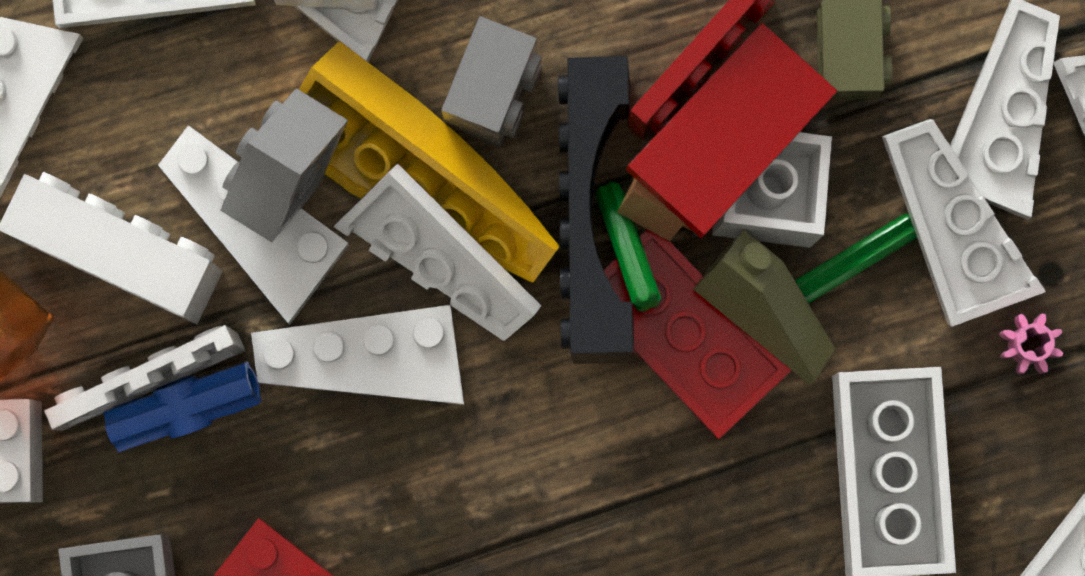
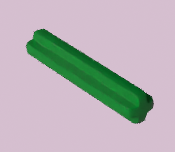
M610 182L606 186H600L595 196L631 302L638 311L645 312L649 308L657 307L660 304L661 296L635 222L617 213L625 193L617 182Z
M909 214L899 216L796 279L795 282L808 304L916 239L917 236Z

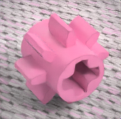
M1043 313L1038 315L1032 324H1028L1023 314L1014 317V322L1018 329L1016 331L1003 330L999 334L1000 337L1008 341V350L1004 351L1000 358L1007 359L1012 357L1018 362L1016 373L1019 375L1025 373L1029 364H1034L1039 374L1048 372V365L1045 359L1047 357L1059 358L1063 356V352L1060 349L1054 348V338L1060 336L1062 330L1055 329L1051 331L1044 325L1046 314ZM1027 336L1029 338L1038 336L1041 345L1035 348V353L1034 351L1024 352L1021 347V343L1027 340Z

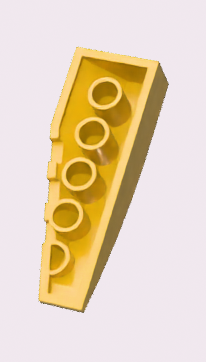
M338 41L311 67L299 90L348 120L325 172L328 177L349 193L362 198L398 163L505 270L533 283L560 246L521 198L466 141L419 100L341 41Z

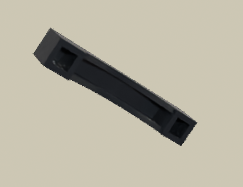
M628 56L567 58L568 74L558 75L559 105L568 104V122L559 123L560 153H568L569 171L559 172L560 201H569V220H560V248L570 252V269L560 270L561 299H570V318L561 319V348L571 349L573 364L634 363V312L632 302H621L612 289L598 258L592 226V199L600 159L620 119H629L630 71Z

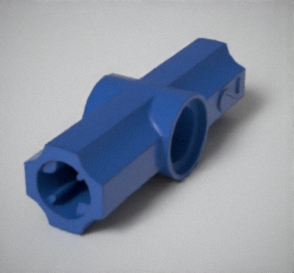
M248 361L200 378L192 375L156 388L153 390V394L113 406L103 412L105 429L110 442L116 447L118 452L168 435L172 439L195 432L212 424L214 419L232 415L260 404L262 398L256 374Z

